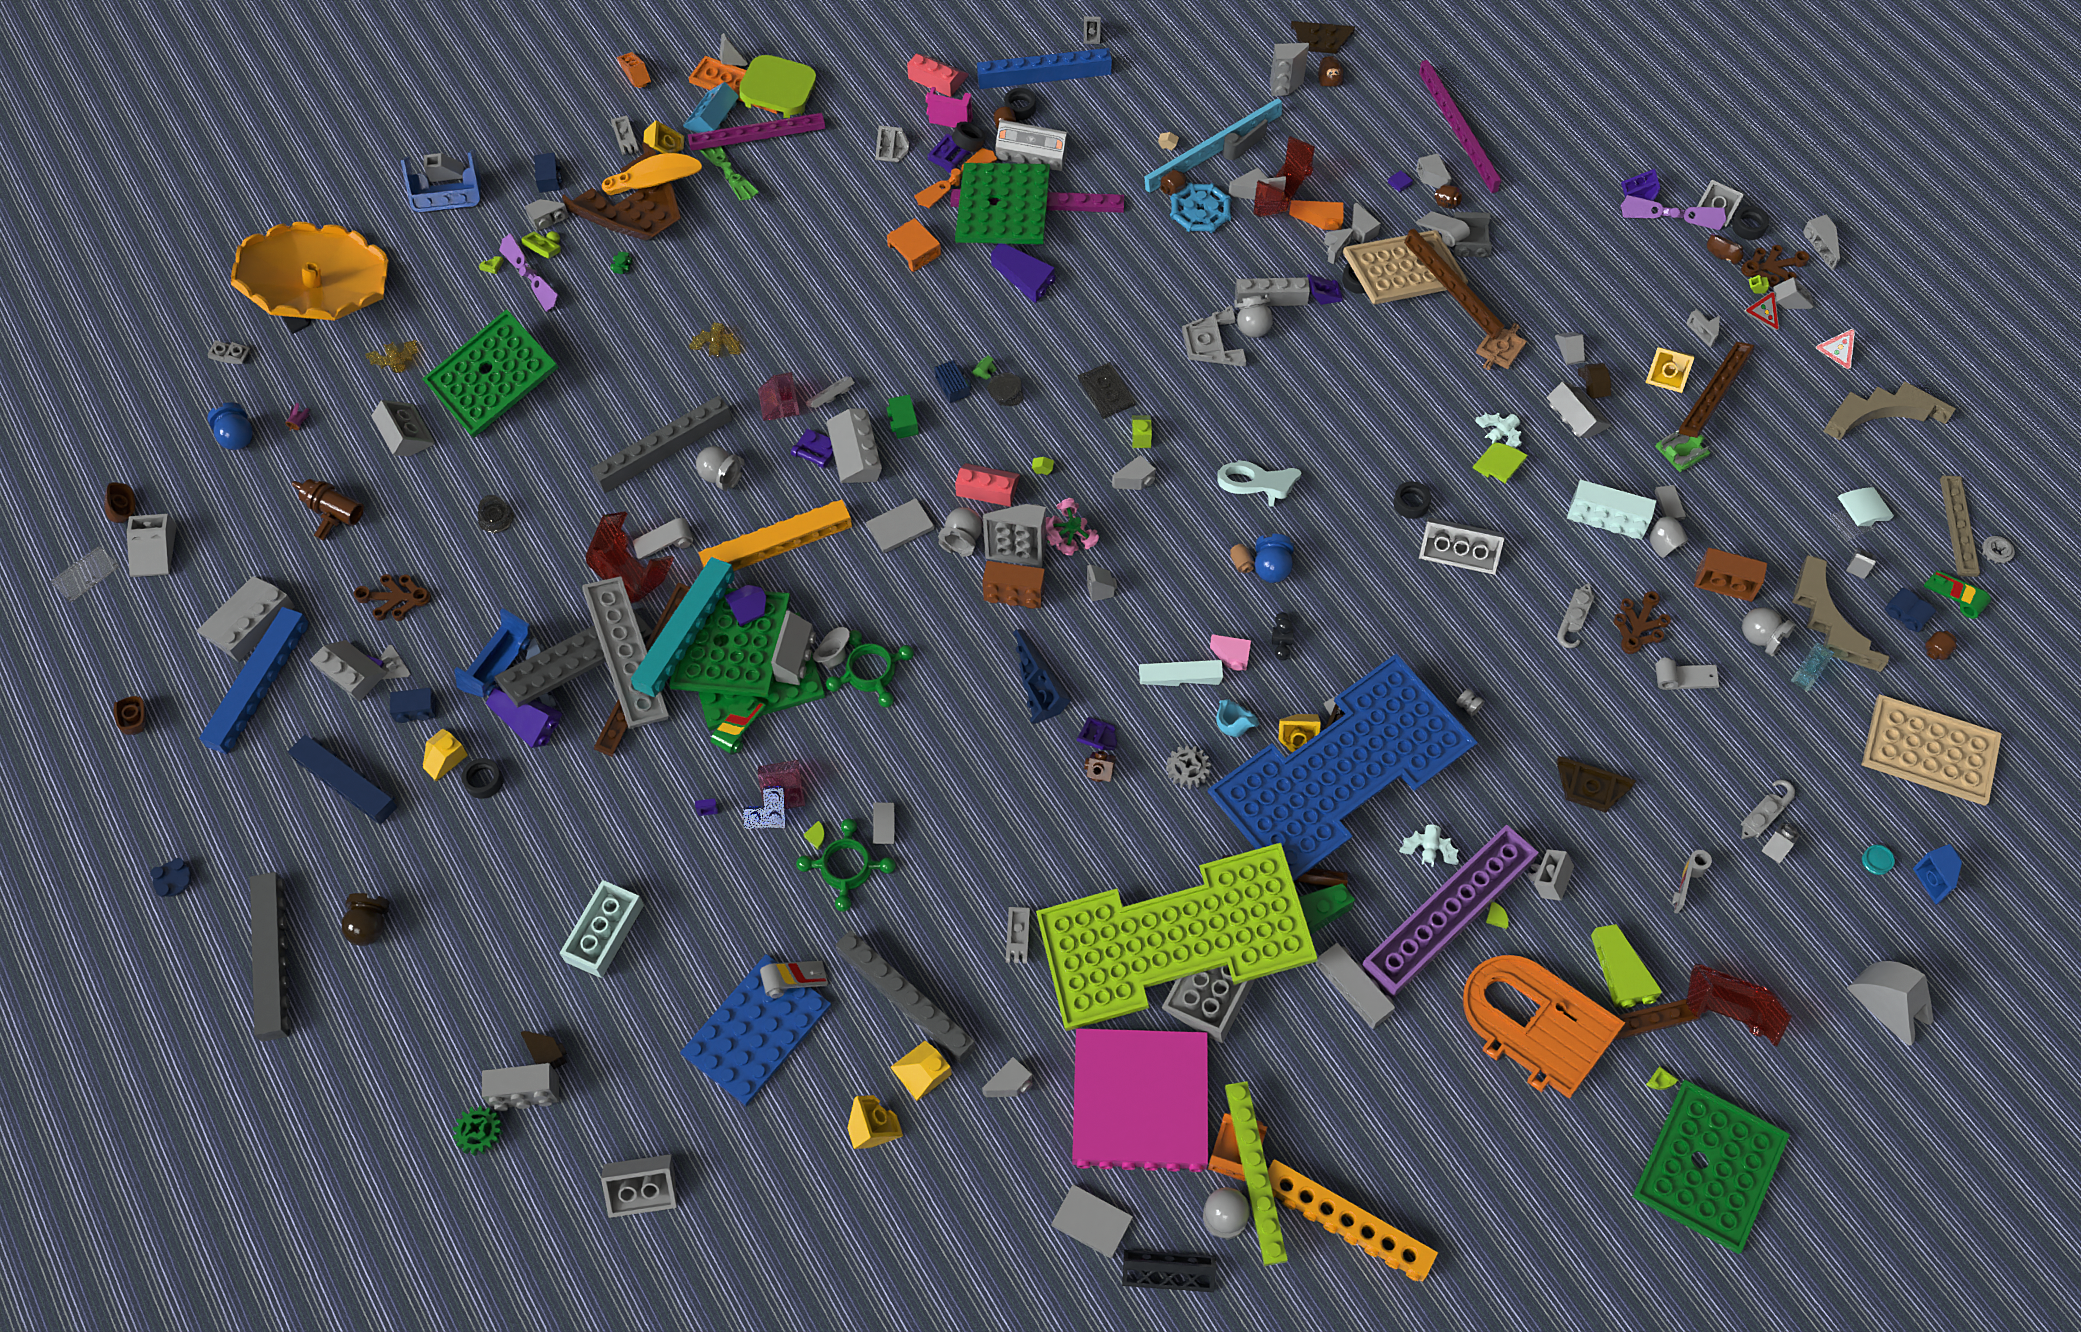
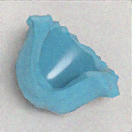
M1230 699L1219 701L1220 705L1216 721L1224 734L1239 737L1249 728L1259 725L1255 714H1252L1244 707Z

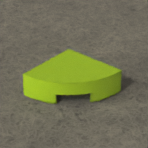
M495 256L493 257L494 259L484 260L479 265V268L482 271L497 274L504 260L502 257Z
M817 821L803 835L804 838L819 850L824 842V829L822 824Z
M1492 902L1486 923L1507 929L1508 916L1499 904Z
M1659 1066L1646 1085L1653 1089L1664 1090L1672 1087L1678 1079Z

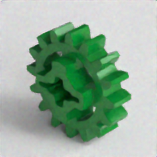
M479 1106L477 1111L470 1107V1113L462 1112V1120L456 1118L455 1121L459 1125L452 1128L457 1133L453 1136V1139L457 1142L456 1146L459 1149L463 1148L462 1151L465 1154H468L471 1150L473 1156H476L478 1151L484 1155L486 1154V1148L494 1149L493 1142H500L497 1135L503 1134V1131L498 1127L503 1124L500 1120H497L499 1116L496 1112L492 1113L493 1111L489 1107L485 1111L482 1106ZM477 1128H479L480 1130L479 1133H476L475 1131Z

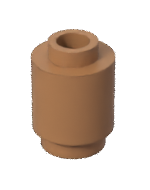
M1244 544L1232 547L1230 557L1238 572H1251L1255 566V561L1249 549Z

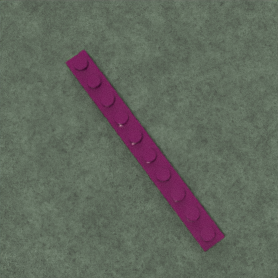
M1428 60L1421 61L1419 75L1491 194L1498 192L1501 177L1495 171L1493 163L1489 161L1485 150L1479 145L1477 137L1473 135L1470 126L1465 122L1463 114L1459 112L1455 101L1451 99L1449 91L1443 86L1442 80L1437 76L1434 67L1431 66Z
M952 189L951 207H959L961 189ZM1048 192L1047 210L1124 213V195ZM991 198L988 201L990 205H997V202L1001 200Z

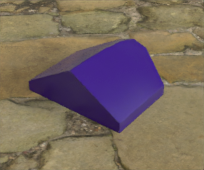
M1655 169L1621 182L1625 198L1629 195L1654 201L1661 190Z
M1310 273L1307 275L1311 292L1320 305L1341 302L1343 300L1336 280L1330 281Z
M746 585L724 595L740 626L765 615L766 595L761 587Z
M1088 717L1077 737V741L1101 750H1114L1117 745L1114 732L1115 727Z

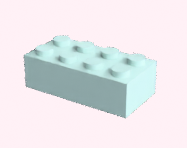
M1580 479L1571 500L1567 519L1642 540L1652 520L1656 500Z
M602 880L560 951L563 960L568 964L603 978L644 906L640 896Z

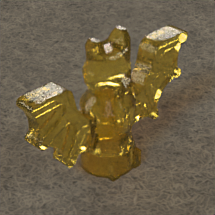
M713 322L710 332H705L702 329L698 336H692L689 349L701 350L706 342H710L708 356L715 355L719 358L720 345L722 343L727 346L730 354L740 355V342L733 338V333L724 334L725 326L723 323Z
M416 340L405 342L402 352H398L397 347L392 342L388 345L383 344L387 356H382L377 351L366 353L365 356L366 359L370 360L371 365H379L381 369L390 365L393 372L401 373L406 368L404 361H412V355L418 352Z

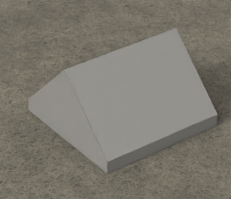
M1711 180L1697 207L1724 208L1727 220L1723 226L1727 227L1737 212L1744 194Z

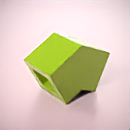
M1757 275L1749 279L1750 288L1755 294L1767 292L1769 288L1767 277Z
M1046 457L1033 458L1032 469L1036 474L1048 475L1053 470L1054 460Z

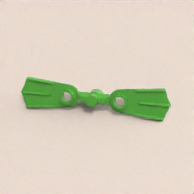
M721 146L699 150L715 166L723 168L725 179L729 181L739 201L752 199L759 193L742 175L736 174L733 171L731 163Z

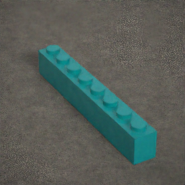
M714 557L709 559L631 677L635 690L652 697H656L663 690L666 680L674 673L679 660L684 658L685 652L689 645L693 644L696 634L704 627L705 620L709 614L713 613L716 603L719 599L723 598L726 588L733 582L735 574L732 564Z

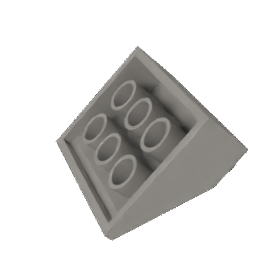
M1024 504L983 515L986 559L1042 568L1046 552V507L1038 504Z
M253 576L196 631L239 662L261 641L280 609L285 607L292 610L295 606L287 594L274 585Z
M1228 965L1182 977L1176 980L1162 1009L1196 1031L1207 1032V1037L1223 1043L1255 979L1233 984Z

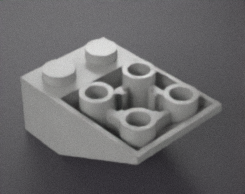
M168 514L129 516L127 545L130 577L170 574L177 526Z

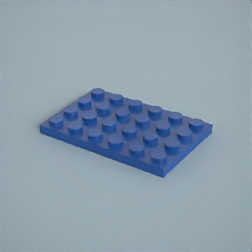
M767 954L764 955L680 1051V1054L746 1107L832 1006L830 1002L810 987L788 988L784 995L779 998L767 996L760 969L766 965L777 963Z

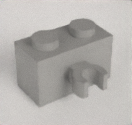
M1547 849L1541 866L1539 864H1531V868L1536 873H1528V877L1531 881H1534V885L1541 898L1562 901L1574 864L1567 852Z

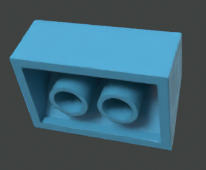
M726 82L721 83L705 94L683 126L697 133L719 130L721 127L719 124L729 116L727 114L728 111L736 106V100L739 95Z

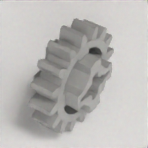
M1186 745L1185 750L1178 747L1177 753L1171 752V757L1167 759L1166 771L1169 772L1168 778H1174V785L1179 782L1180 788L1188 785V789H1191L1192 784L1198 788L1199 781L1202 783L1206 782V777H1209L1211 763H1208V756L1203 757V750L1197 752L1196 746L1190 750L1189 746Z

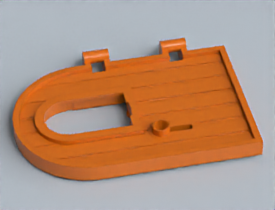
M1502 955L1482 962L1469 975L1464 987L1463 1009L1466 1018L1477 1034L1487 1041L1482 1051L1496 1061L1499 1060L1502 1053H1505L1528 1069L1532 1074L1529 1076L1527 1083L1541 1093L1549 1084L1570 1099L1625 1025V1022L1541 965L1521 956ZM1494 982L1508 983L1541 1006L1535 1012L1536 1015L1530 1018V1022H1528L1525 1028L1494 1008L1486 1000L1485 991L1490 984ZM1565 1013H1567L1568 1015H1570L1571 1017H1573V1018L1576 1019L1577 1021H1576V1022L1573 1021L1571 1018H1569L1568 1016H1566ZM1495 1040L1502 1044L1498 1050L1491 1047ZM1540 1071L1547 1075L1543 1082L1536 1078Z

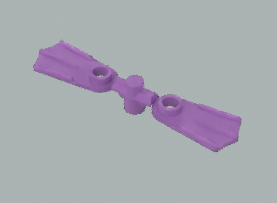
M1629 195L1626 196L1621 204L1623 218H1658L1661 215L1683 218L1684 216L1685 221L1688 223L1720 230L1727 220L1724 208L1689 207L1686 210L1665 208L1658 202ZM1653 207H1656L1658 209L1657 213L1655 214L1651 212V209ZM1690 212H1694L1695 214L1694 218L1692 219L1688 216Z
M511 233L502 239L499 251L519 269L521 276L528 277L532 281L531 288L544 310L549 312L550 309L556 307L558 293L542 277L537 276L536 270L531 269L527 265L526 257Z

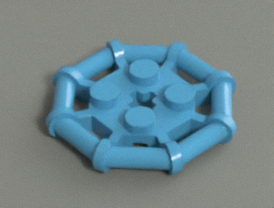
M1190 182L1187 183L1184 189L1177 194H1172L1170 197V217L1186 228L1187 232L1206 231L1213 233L1218 227L1232 218L1230 214L1231 197L1219 190L1214 183L1192 184ZM1190 193V196H1189L1188 198H1186V199H1183V198H1182V197H1184L1186 194ZM1212 193L1215 194L1218 198H1220V200H1216L1214 197H1212ZM1178 205L1183 206L1182 211L1178 210ZM1224 206L1223 212L1218 211V207Z

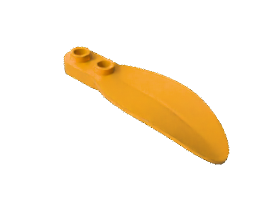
M677 153L659 154L635 164L626 172L606 178L602 183V189L608 195H615L632 188L652 187L701 171L702 165L697 159L688 155Z

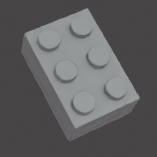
M550 1063L483 1070L482 1098L495 1111H506L509 1107L526 1109L530 1105L535 1104L550 1106L553 1102H559V1076Z

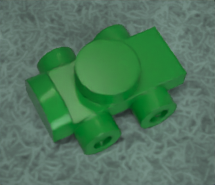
M618 252V255H614L613 262L615 264L612 263L610 266L613 273H629L630 266L627 264H632V257H629L630 254L628 252Z

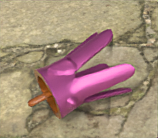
M299 403L295 404L294 409L293 405L291 406L290 416L285 422L290 427V431L292 429H300L302 422L310 415L307 414L309 408H306L301 413L298 411Z

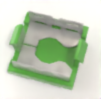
M1679 430L1663 438L1655 446L1679 472L1684 471L1710 454L1707 450L1709 446L1706 448L1701 446L1705 439L1701 434L1698 438L1679 434Z

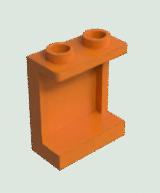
M915 218L887 235L888 247H895L905 257L912 272H915L941 255L940 243Z
M1224 1113L1208 1169L1245 1181L1231 1113ZM1256 1120L1261 1144H1263L1267 1127L1263 1126L1262 1122Z

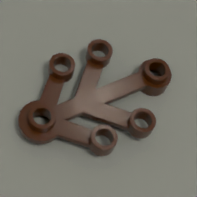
M1773 245L1766 262L1758 264L1759 260L1765 257L1766 251L1763 248H1757L1753 259L1745 262L1741 267V271L1747 277H1755L1757 275L1767 277L1769 286L1774 287L1780 281L1777 275L1783 277L1784 281L1790 279L1789 277H1794L1795 279L1797 277L1794 272H1788L1780 267L1791 265L1803 267L1807 264L1810 257L1807 252L1798 251L1794 258L1775 261L1781 255L1783 248L1780 245ZM1764 270H1768L1777 275H1770L1764 272Z
M389 574L382 575L380 582L384 587H388L391 592H370L366 586L357 587L354 591V597L359 603H368L370 600H389L381 607L373 610V616L378 621L385 619L386 613L402 601L408 602L392 611V616L396 621H402L405 618V613L415 606L426 605L431 599L430 592L422 587L417 588L412 582L411 577L407 574L402 575L399 578V582L402 587L408 588L411 593H403L393 582Z
M1650 591L1644 595L1642 599L1644 607L1639 618L1636 617L1632 609L1633 601L1629 598L1622 600L1620 608L1625 612L1626 616L1622 613L1616 614L1613 623L1618 627L1623 637L1621 647L1625 653L1634 654L1640 650L1642 645L1662 641L1664 637L1663 631L1655 628L1667 627L1671 622L1670 616L1662 614L1658 619L1646 622L1651 609L1657 607L1660 601L1658 593ZM1627 618L1633 627L1632 633L1629 632L1625 625ZM1655 629L1651 635L1639 638L1641 632Z

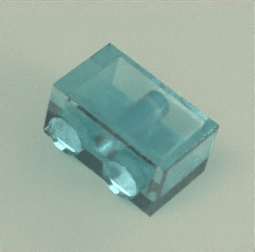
M1816 642L1790 681L1808 692L1835 652Z

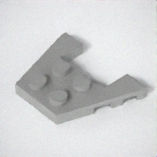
M1232 306L1226 307L1222 312H1214L1208 318H1200L1182 326L1189 360L1246 366L1243 349L1224 351L1218 325L1235 323Z

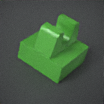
M987 355L971 373L975 377L980 376L985 380L989 379L991 375L988 374L987 370L991 373L996 371V367L992 363L994 359Z

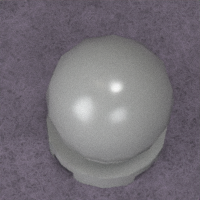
M1266 294L1263 299L1260 295L1242 298L1243 302L1240 303L1238 299L1234 300L1235 308L1239 307L1241 309L1237 315V324L1244 335L1250 338H1259L1270 331L1273 324V315L1266 306V302L1271 301L1270 294Z
M718 446L704 448L696 459V470L699 476L707 482L716 483L717 487L724 491H727L729 487L733 489L743 474L740 472L741 465H745L743 458L735 454L730 455L724 448Z
M965 507L953 510L947 516L945 526L938 535L939 545L951 554L952 551L961 553L960 556L962 557L971 555L976 545L975 541L982 532V521L978 513Z
M1760 607L1749 611L1745 615L1741 628L1744 636L1750 643L1757 646H1766L1765 653L1774 656L1781 648L1779 645L1783 637L1788 639L1795 628V624L1790 620L1782 622L1781 616L1775 610Z
M1223 1187L1212 1192L1208 1196L1203 1209V1222L1206 1229L1211 1235L1226 1238V1240L1239 1236L1244 1231L1250 1216V1207L1246 1197L1240 1191L1229 1187Z

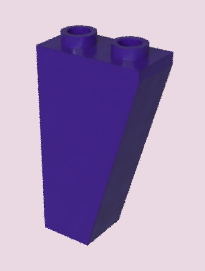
M999 243L991 253V265L1035 303L1040 297L1042 298L1045 295L1046 289L1049 285H1053L1056 279L1054 267L1004 243Z
M501 687L493 688L485 703L531 748L546 746L562 716L561 712L535 699L517 708Z

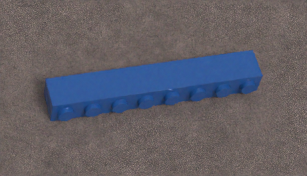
M1109 48L977 62L979 89L1111 75L1112 59Z
M285 607L280 609L200 735L199 739L207 748L228 754L230 749L234 747L236 739L246 728L251 715L256 712L261 699L266 696L271 683L276 680L281 667L286 664L291 651L296 648L301 635L307 630L309 623L302 613Z

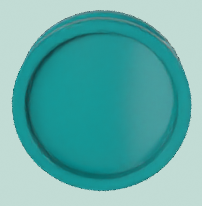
M1872 845L1862 855L1864 867L1875 875L1888 873L1895 863L1892 852L1882 845Z

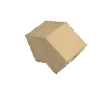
M1171 132L1161 133L1158 142L1162 149L1167 148L1172 151L1177 145L1179 137Z

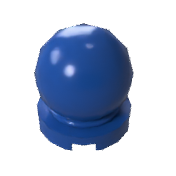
M234 402L223 403V407L216 410L213 408L208 413L207 420L211 429H213L214 437L223 448L232 451L243 449L252 440L253 429L247 420L248 416L245 409L240 404Z
M1272 534V537L1264 538V535L1257 538L1255 545L1257 556L1254 562L1256 573L1262 580L1269 583H1279L1285 580L1290 575L1293 567L1291 555L1294 552V543L1290 542V537L1282 534Z

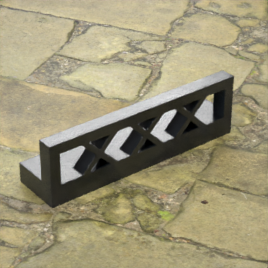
M1124 1249L1122 1286L1214 1293L1216 1276L1215 1256ZM1128 1270H1138L1142 1274L1138 1279H1127ZM1154 1272H1161L1165 1277L1160 1281H1154L1150 1275ZM1178 1273H1182L1188 1279L1182 1283L1176 1282L1173 1277ZM1200 1275H1210V1284H1200L1196 1278Z

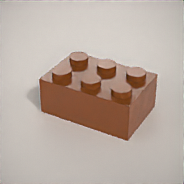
M1708 547L1697 567L1693 587L1752 602L1764 583L1767 563L1758 559H1750L1739 554H1731Z
M993 561L986 562L982 580L984 601L1005 603L1010 606H1026L1030 609L1041 608L1045 591V569Z

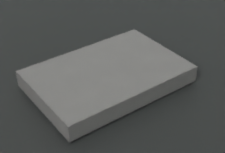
M916 498L866 522L867 528L883 553L889 552L934 530V525Z
M1072 1185L1051 1226L1112 1259L1133 1216Z

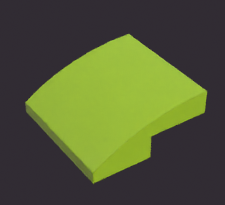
M1495 442L1474 464L1473 469L1487 478L1492 475L1506 484L1524 463L1528 455L1511 446Z

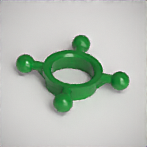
M858 630L849 631L848 643L854 645L855 649L848 657L845 668L846 673L839 678L837 676L829 677L826 681L827 689L836 692L843 684L849 682L860 691H878L879 704L885 708L892 706L894 697L890 692H886L885 687L894 677V662L901 659L904 661L912 659L914 656L913 648L909 645H903L897 653H888L877 644L862 645V634ZM866 654H877L885 659L887 668L879 678L863 680L853 672L855 661Z
M847 818L841 823L844 839L831 843L825 849L822 858L812 860L809 856L803 855L796 862V866L801 872H808L811 868H820L826 883L840 890V895L835 900V907L840 912H846L851 907L852 903L848 897V890L858 888L864 884L869 878L872 869H880L883 873L890 874L896 868L895 861L890 857H885L881 861H873L868 850L858 841L852 839V834L857 830V823L851 818ZM844 848L854 849L864 858V865L861 871L856 876L848 879L837 878L828 870V861L832 854Z

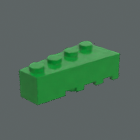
M1343 883L1298 897L1310 935L1352 910L1355 899Z

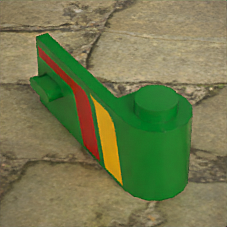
M1938 570L1924 584L1925 588L1959 602L1961 613L1970 619L1977 618L1991 602V597L1987 591Z
M744 696L714 731L711 743L731 755L739 753L743 747L742 735L763 712L766 705L752 696Z

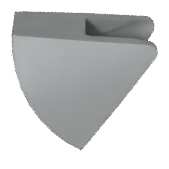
M1893 961L1874 963L1864 969L1847 987L1875 1017L1907 1045H1912L1915 1041L1914 1017L1928 1025H1931L1934 1021L1926 976L1908 965Z

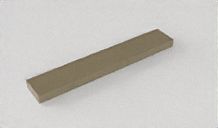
M1942 476L1940 483L1958 576L1978 577L1980 569L1962 476Z

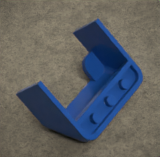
M472 149L467 153L470 168L464 170L462 183L430 186L428 178L424 174H413L409 156L400 160L410 207L416 212H426L477 205L481 199V176L476 150Z
M502 608L500 610L501 627L465 672L458 667L455 668L457 688L463 692L483 698L487 695L490 696L493 688H496L495 676L506 671L522 649L526 650L530 645V624Z

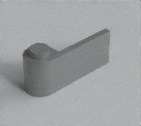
M1432 211L1416 221L1417 225L1441 232L1442 241L1450 247H1453L1457 242L1462 241L1470 234V229L1464 221Z
M677 518L633 540V545L638 560H642L672 544L679 548H687L692 544L693 537L687 520Z

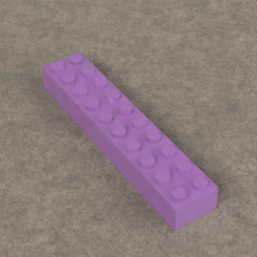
M1506 825L1364 960L1362 967L1365 973L1371 979H1374L1379 987L1393 999L1534 863L1539 852Z

